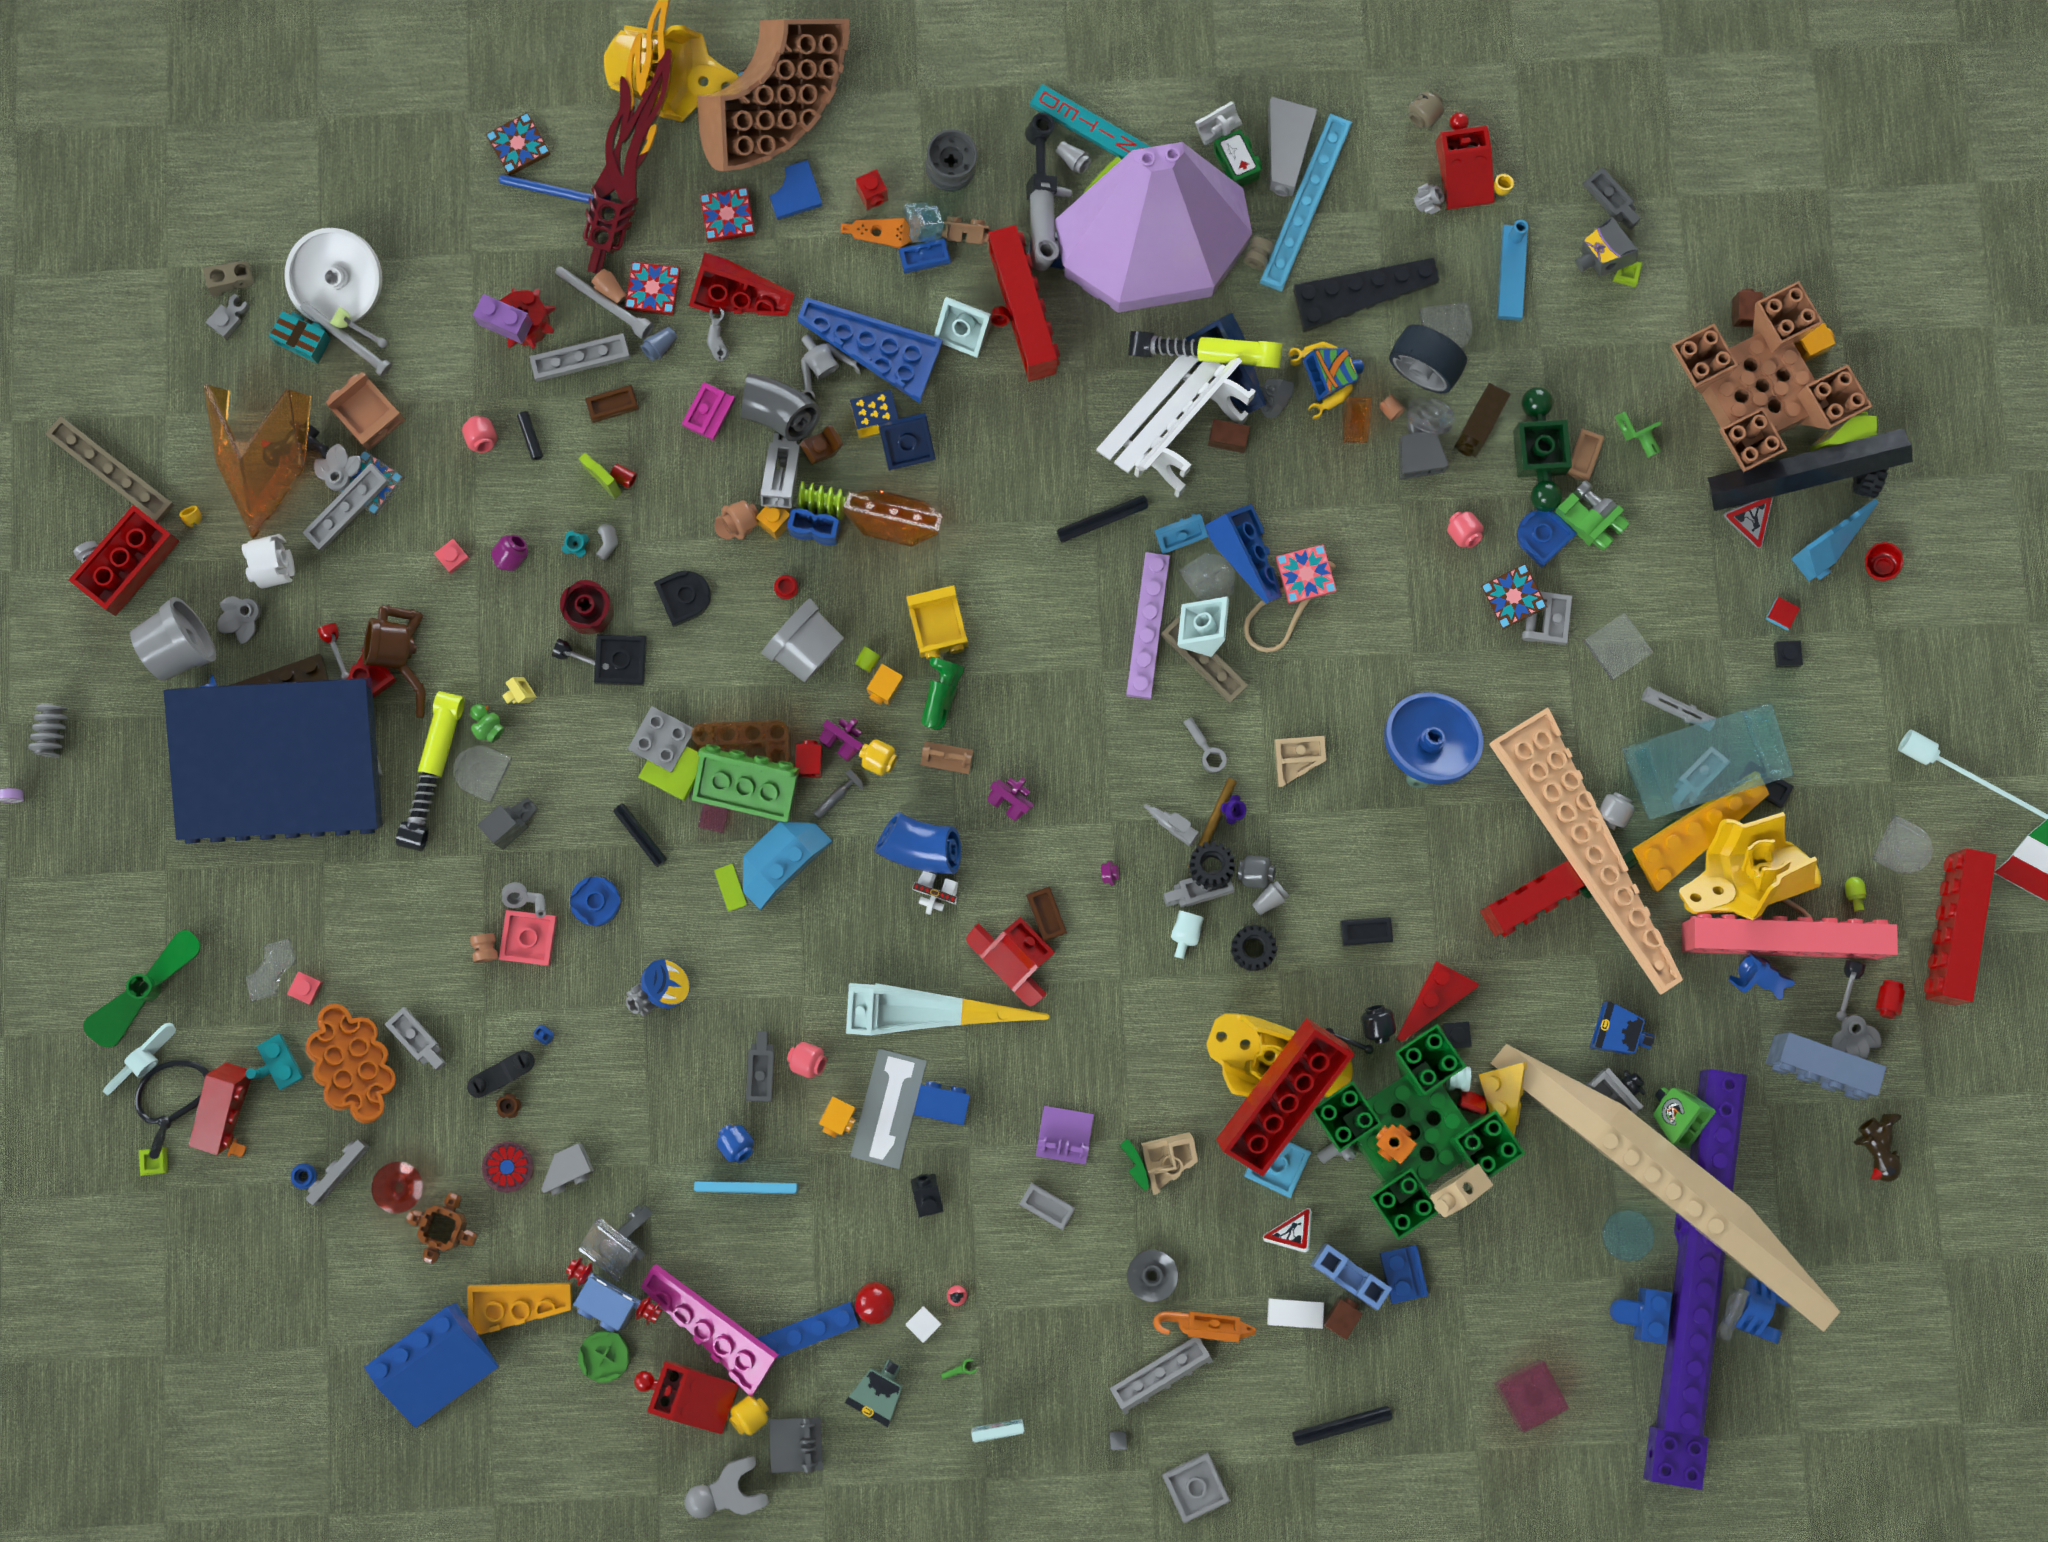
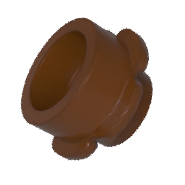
M505 1094L497 1100V1113L502 1118L508 1117L511 1119L518 1115V1110L521 1109V1102L515 1098L514 1094ZM507 1104H510L511 1108L508 1109L506 1107Z

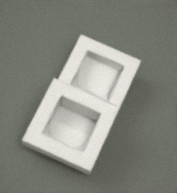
M1269 1299L1267 1325L1323 1329L1324 1302Z

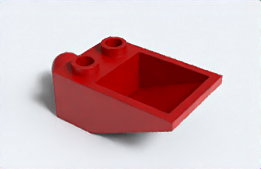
M1457 112L1451 116L1450 127L1453 130L1440 132L1435 141L1447 210L1494 204L1492 148L1488 125L1467 128L1469 119L1462 112Z
M667 1359L664 1362L658 1380H655L654 1376L648 1371H641L634 1378V1386L637 1390L641 1392L654 1390L647 1410L648 1413L721 1435L739 1386L735 1382ZM676 1371L679 1374L678 1380L672 1381L669 1378L670 1372ZM663 1396H667L670 1399V1404L663 1406L660 1399Z

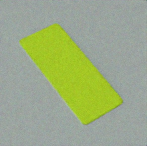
M733 864L715 869L714 872L727 910L732 911L746 906L747 903Z

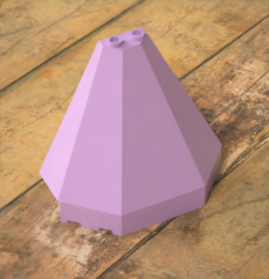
M1183 142L1132 150L1054 220L1062 263L1065 266L1064 277L1074 281L1083 290L1095 298L1101 299L1118 313L1212 297L1243 251L1248 247L1252 235L1243 188Z

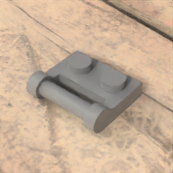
M1541 592L1548 608L1544 609L1542 633L1535 632L1536 613L1526 619V628L1522 633V640L1566 645L1572 596Z

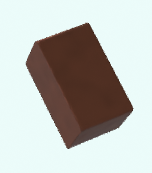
M1213 419L1208 446L1244 453L1250 426Z

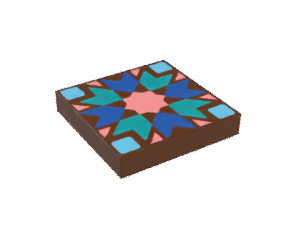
M528 112L486 133L508 176L551 155Z
M1526 563L1481 585L1503 630L1548 608Z

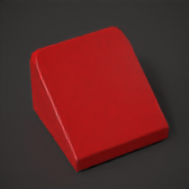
M1461 1091L1457 1108L1477 1115L1485 1114L1486 1098L1471 1091Z

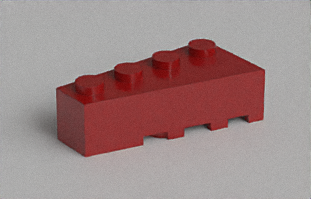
M1567 860L1480 910V913L1494 937L1499 934L1506 937L1517 930L1515 925L1523 921L1527 925L1538 918L1536 913L1544 909L1548 913L1558 907L1557 901L1566 897L1567 901L1581 894L1578 889L1585 886V884Z

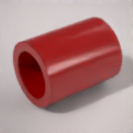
M618 463L615 464L610 473L617 483L628 489L633 486L637 478V473Z

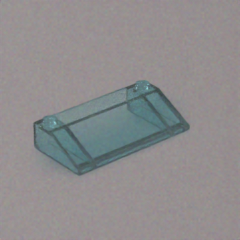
M1772 703L1760 704L1622 747L1629 773L1649 820L1794 775Z

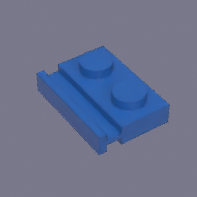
M1417 1245L1379 1253L1386 1284L1392 1288L1389 1293L1391 1304L1429 1296Z

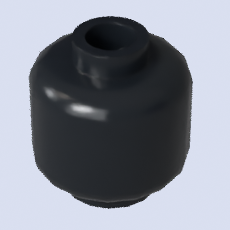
M1374 1005L1365 1009V1013L1361 1016L1365 1037L1369 1040H1375L1376 1044L1390 1041V1036L1396 1033L1392 1010L1385 1008V1005Z

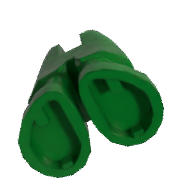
M931 657L929 664L939 672L940 678L939 682L930 680L921 721L925 727L941 730L946 724L952 701L958 689L956 687L964 673L965 667Z

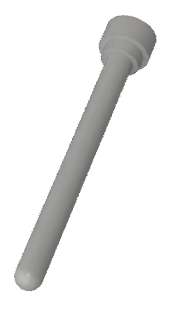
M563 267L556 268L555 273L631 325L635 335L641 339H646L649 336L654 324L648 319L636 318Z

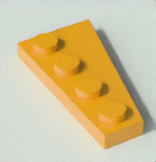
M572 1282L469 1285L467 1287L468 1321L478 1335L570 1311L573 1308Z

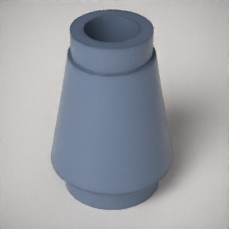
M667 327L645 339L641 349L650 360L660 359L677 338V335L673 329Z

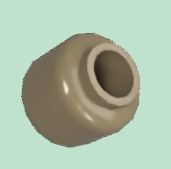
M1425 91L1420 93L1409 105V119L1419 128L1431 127L1444 113L1443 99L1435 92Z

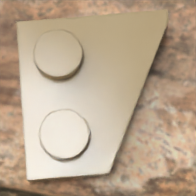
M1325 736L1274 740L1278 787L1285 786L1290 781L1326 761Z

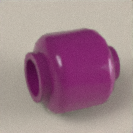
M504 535L501 537L491 551L495 566L500 570H517L528 556L526 542L518 535Z

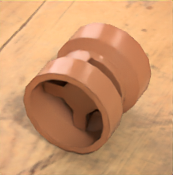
M494 933L470 937V944L475 950L472 955L473 963L489 962L498 959V952L493 948L496 942Z

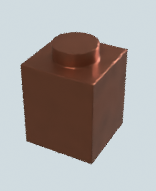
M1754 289L1738 291L1732 299V327L1753 328L1755 303L1763 299V292H1755Z
M1346 1297L1344 1301L1337 1299L1323 1321V1326L1347 1340L1363 1313L1357 1310L1359 1305Z

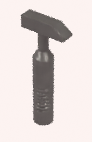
M850 769L845 773L850 780L844 786H839L813 812L819 820L846 794L847 789L853 783L863 790L862 781Z

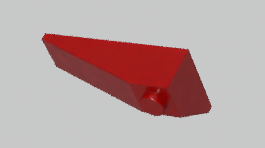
M704 252L688 306L708 313L712 309L713 314H720L721 308L724 312H734V314L741 315L743 312L757 313L758 315L787 316L795 293L728 259Z

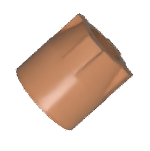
M1393 394L1382 401L1379 407L1391 422L1401 416L1406 409Z

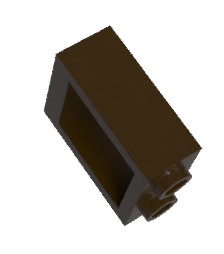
M1491 383L1487 385L1454 445L1461 454L1476 458L1509 399L1510 393Z

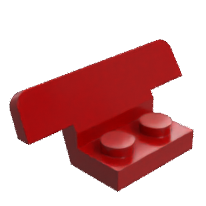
M1021 917L1006 928L996 939L979 923L971 930L966 938L968 945L1026 1005L1034 1006L1047 995L1030 976L1050 959L1055 952Z

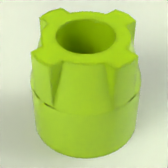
M864 646L855 664L870 673L881 656Z

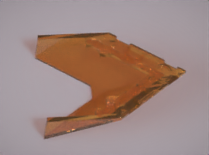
M203 384L216 463L251 538L255 539L260 532L258 530L265 519L268 520L290 490L289 486L296 476H300L305 468L311 396L285 389L249 442L236 441L227 422L230 391Z

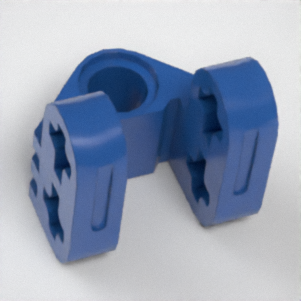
M1747 1277L1743 1290L1747 1291V1293L1745 1294L1740 1314L1734 1313L1730 1326L1779 1344L1782 1331L1767 1326L1774 1314L1776 1303L1790 1308L1791 1306L1761 1281Z

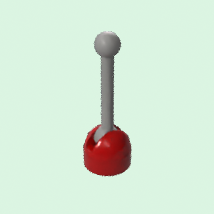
M336 623L324 625L317 629L319 637L325 643L331 644L342 673L341 679H347L350 674L346 672L335 643L339 637L338 627Z

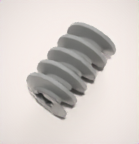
M39 704L36 706V710L42 714H36L34 719L40 723L32 726V729L38 733L31 734L30 739L37 743L29 744L28 748L34 751L33 754L60 758V755L55 753L54 749L62 748V745L56 743V740L64 739V736L58 733V730L66 729V726L59 723V721L68 719V716L62 714L61 711L69 709L57 705Z

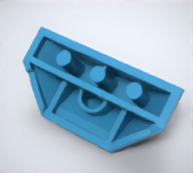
M777 823L743 856V893L762 910L833 841L816 823Z

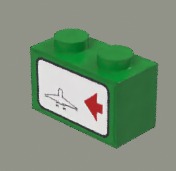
M1241 129L1216 139L1213 151L1225 175L1242 187L1259 179L1262 164L1259 157H1254L1251 151L1252 144L1247 135L1244 136Z

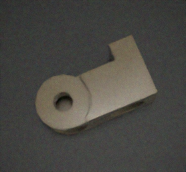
M239 261L203 268L207 288L212 297L222 295L221 292L234 290L235 288H246L254 283L248 262Z

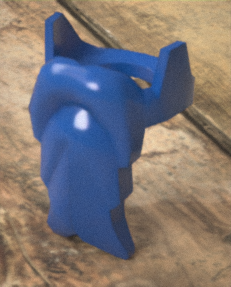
M1751 952L1738 967L1740 978L1730 975L1728 980L1743 993H1746L1754 984H1757L1763 989L1772 991L1779 1000L1783 998L1784 989L1795 984L1792 978L1780 974L1779 970L1771 966L1770 962L1765 958L1756 956Z

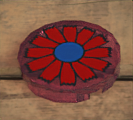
M503 1142L496 1144L488 1150L483 1158V1178L491 1188L498 1192L511 1193L518 1191L528 1183L533 1175L534 1163L532 1156L525 1147L518 1143Z

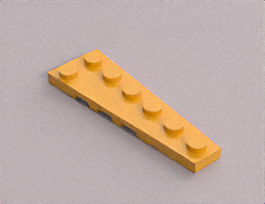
M1753 772L1632 849L1654 891L1658 892L1708 849L1722 820L1734 819L1740 821L1769 795L1759 773Z

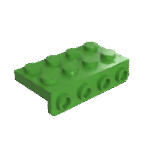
M707 744L706 747L703 746L698 750V756L700 757L692 801L786 823L789 822L799 768L793 767L792 763L786 761L770 762L769 758L756 755L754 758L744 756L745 753L739 750L722 751L721 747Z

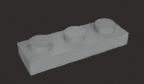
M364 1140L351 1141L344 1148V1155L341 1159L333 1161L325 1170L326 1176L321 1181L317 1180L308 1189L310 1194L305 1199L312 1206L320 1205L371 1146Z

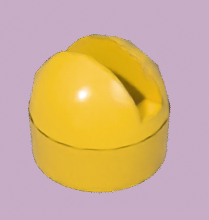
M1507 174L1498 175L1494 181V191L1501 196L1507 195L1514 186V180Z
M190 506L179 514L183 523L189 527H193L194 522L198 525L202 520L201 512L197 506Z

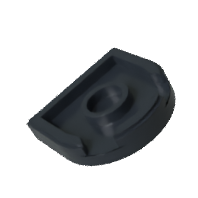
M682 570L654 581L673 628L699 617L710 604L711 591L709 585L701 575L695 572Z

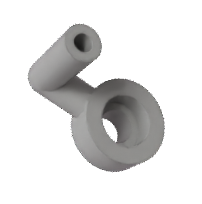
M517 882L509 883L502 889V901L505 906L519 908L526 902L535 903L537 917L542 918L546 915L545 899L542 894L527 892L526 887Z

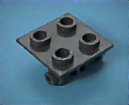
M821 1417L769 1420L771 1473L799 1471L808 1473L823 1470Z

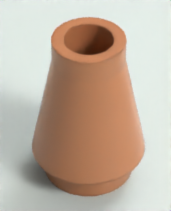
M602 269L591 281L595 285L594 289L614 301L617 305L627 297V294L623 291L611 271L608 272L606 269Z

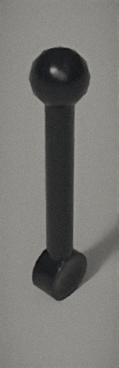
M1332 1028L1325 1029L1345 1043L1364 1050L1366 1054H1372L1374 1051L1372 1045H1363L1334 1033Z

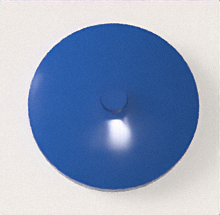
M1431 692L1411 695L1400 701L1393 708L1386 721L1384 740L1391 759L1404 773L1418 781L1436 785L1459 781L1474 769L1481 757L1483 734L1477 719L1466 706L1449 696Z

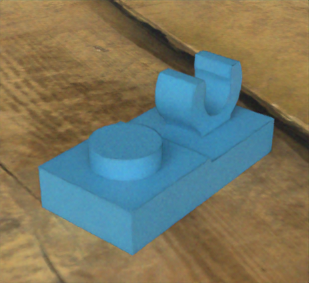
M1192 514L1190 518L1185 520L1181 518L1179 522L1154 530L1162 554L1208 537L1201 514Z

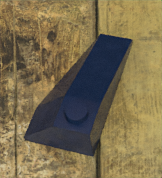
M1233 313L1186 337V341L1194 339V341L1198 342L1201 337L1245 341ZM1198 361L1196 364L1199 366L1202 362ZM1239 364L1227 379L1239 384L1248 392L1251 389L1256 392L1248 405L1233 396H1230V400L1242 412L1246 411L1249 414L1266 405L1254 366Z

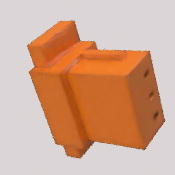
M235 1138L229 1147L227 1156L234 1154L243 1157L247 1147L238 1143V1139Z

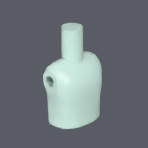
M1179 911L1171 934L1172 940L1178 942L1174 957L1184 959L1187 947L1198 944L1204 920L1203 917Z

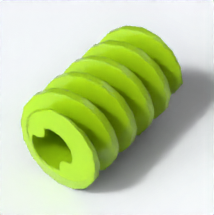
M801 481L797 504L799 509L806 510L808 507V511L813 514L817 509L818 514H825L827 511V515L834 517L837 513L838 520H842L848 510L850 491L846 497L843 496L842 489H839L837 494L834 495L833 487H830L827 493H825L823 485H820L819 489L815 491L814 483H811L809 488L805 489V483Z

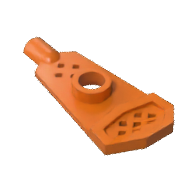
M905 218L856 220L853 224L841 223L840 233H850L857 240L892 246L898 249L908 246L913 240V229ZM875 229L881 230L879 236H874L872 232Z

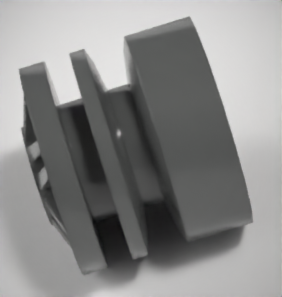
M949 129L939 132L932 138L927 149L925 168L927 177L934 186L940 190L951 192L958 191L969 184L973 178L977 160L976 145L971 137L963 131ZM948 162H953V167H949Z

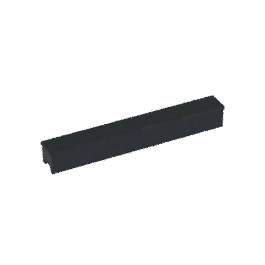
M1903 428L1763 463L1744 473L1740 469L1708 477L1713 509L1718 511L1913 462L1912 444L1909 442Z

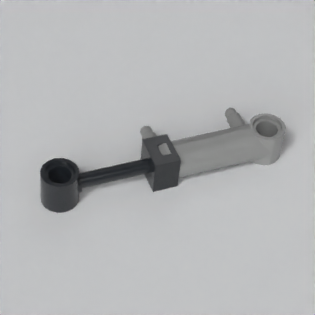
M1046 113L1036 114L1025 129L1026 139L1036 146V174L1034 173L1026 184L1027 200H1030L1032 251L1029 255L1033 268L1039 271L1048 269L1060 251L1059 242L1055 240L1054 196L1070 197L1072 195L1071 189L1057 187L1056 176L1046 175L1045 142L1055 127L1054 120Z

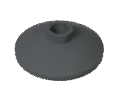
M1158 1250L1143 1251L1136 1255L1129 1264L1127 1270L1128 1285L1131 1291L1144 1301L1158 1302L1164 1300L1176 1288L1178 1282L1176 1264L1164 1252ZM1149 1271L1156 1272L1157 1277L1155 1280L1151 1281L1147 1278Z

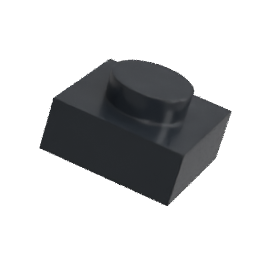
M1779 641L1774 643L1776 668L1800 667L1803 665L1801 641Z
M1469 1021L1442 1024L1443 1033L1453 1048L1472 1047Z

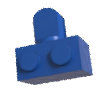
M1639 1288L1638 1301L1628 1299L1614 1300L1610 1306V1315L1617 1323L1635 1326L1633 1339L1667 1345L1672 1292Z

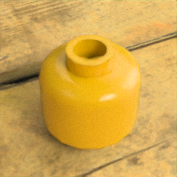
M878 739L871 741L869 745L865 743L859 753V757L862 758V767L879 776L884 775L886 772L891 773L898 758L895 755L893 746Z
M746 1396L732 1407V1417L729 1420L740 1435L744 1433L753 1435L768 1422L766 1412L769 1408L760 1397L756 1400L751 1396Z

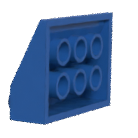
M454 1303L442 1309L367 1364L364 1369L381 1393L416 1428L499 1368V1365L458 1304Z

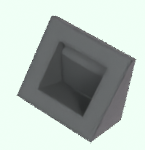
M1126 1431L1109 1432L1110 1449L1127 1450Z

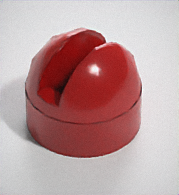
M996 306L992 309L990 313L991 324L997 327L1006 326L1009 323L1008 309L1004 306Z

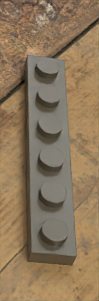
M60 416L45 433L48 438L158 524L173 508L174 504L63 417Z

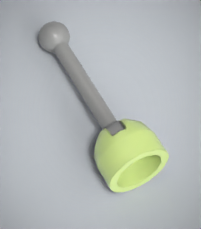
M340 306L330 324L338 328L350 326L377 342L381 348L386 347L388 344L386 339L378 338L352 323L350 314Z

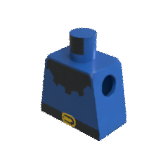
M1607 1001L1602 1003L1589 1048L1631 1055L1636 1053L1638 1046L1651 1049L1655 1035L1642 1031L1645 1023L1643 1018L1613 1002Z

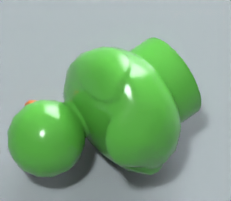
M482 704L473 705L470 709V715L479 722L471 726L472 733L479 740L487 739L494 743L505 729L500 725L499 716L495 713L488 714V706Z

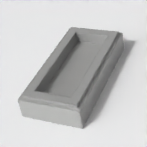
M1032 1182L1019 1203L1020 1206L1061 1230L1064 1229L1075 1210L1073 1206Z

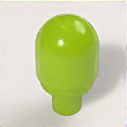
M1851 877L1844 885L1846 898H1848V902H1853L1854 912L1864 911L1863 900L1866 899L1867 895L1865 883L1859 877Z

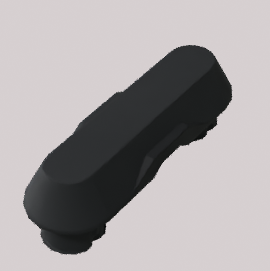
M522 1050L469 1079L467 1083L468 1093L475 1098H481L511 1083L533 1068L535 1064L534 1056L530 1052Z

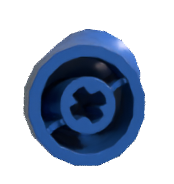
M897 812L884 828L874 852L892 862L912 869L940 874L957 873L960 867L961 841L959 833L954 826L932 825Z

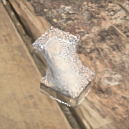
M291 939L264 945V959L260 967L254 973L245 977L251 1001L254 1002L278 995L280 977L286 969L296 964Z

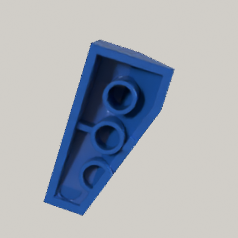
M1252 504L1228 512L1205 525L1208 536L1215 548L1265 603L1282 597L1275 570L1268 563L1269 548L1263 545L1261 535L1264 534L1263 526Z

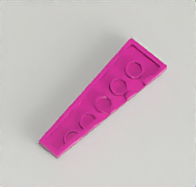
M654 1265L643 1281L641 1288L657 1304L660 1302V1307L669 1313L671 1318L680 1327H685L694 1336L692 1339L698 1345L702 1344L711 1353L710 1357L716 1363L720 1362L729 1371L728 1375L752 1397L779 1354L660 1266Z

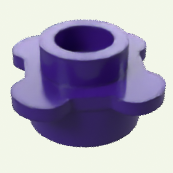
M1233 795L1231 800L1221 805V811L1225 813L1227 823L1235 824L1236 820H1241L1246 815V805L1240 801L1238 795Z

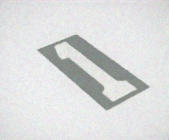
M878 1048L850 1157L896 1169L900 1168L920 1084L927 1063L926 1060Z

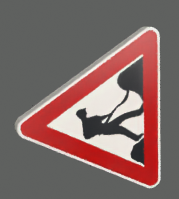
M1306 1208L1264 1234V1241L1307 1252L1310 1243L1311 1209Z

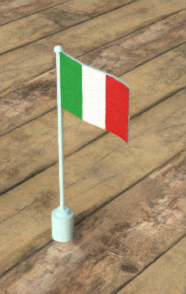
M1912 729L1909 730L1901 740L1898 751L1924 765L1938 760L2046 819L2025 837L2009 859L1994 870V874L2044 901L2048 900V814L1939 756L1938 743Z

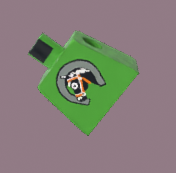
M1663 1087L1655 1094V1098L1660 1103L1654 1111V1118L1671 1144L1689 1149L1716 1111L1686 1090L1673 1087L1669 1091Z

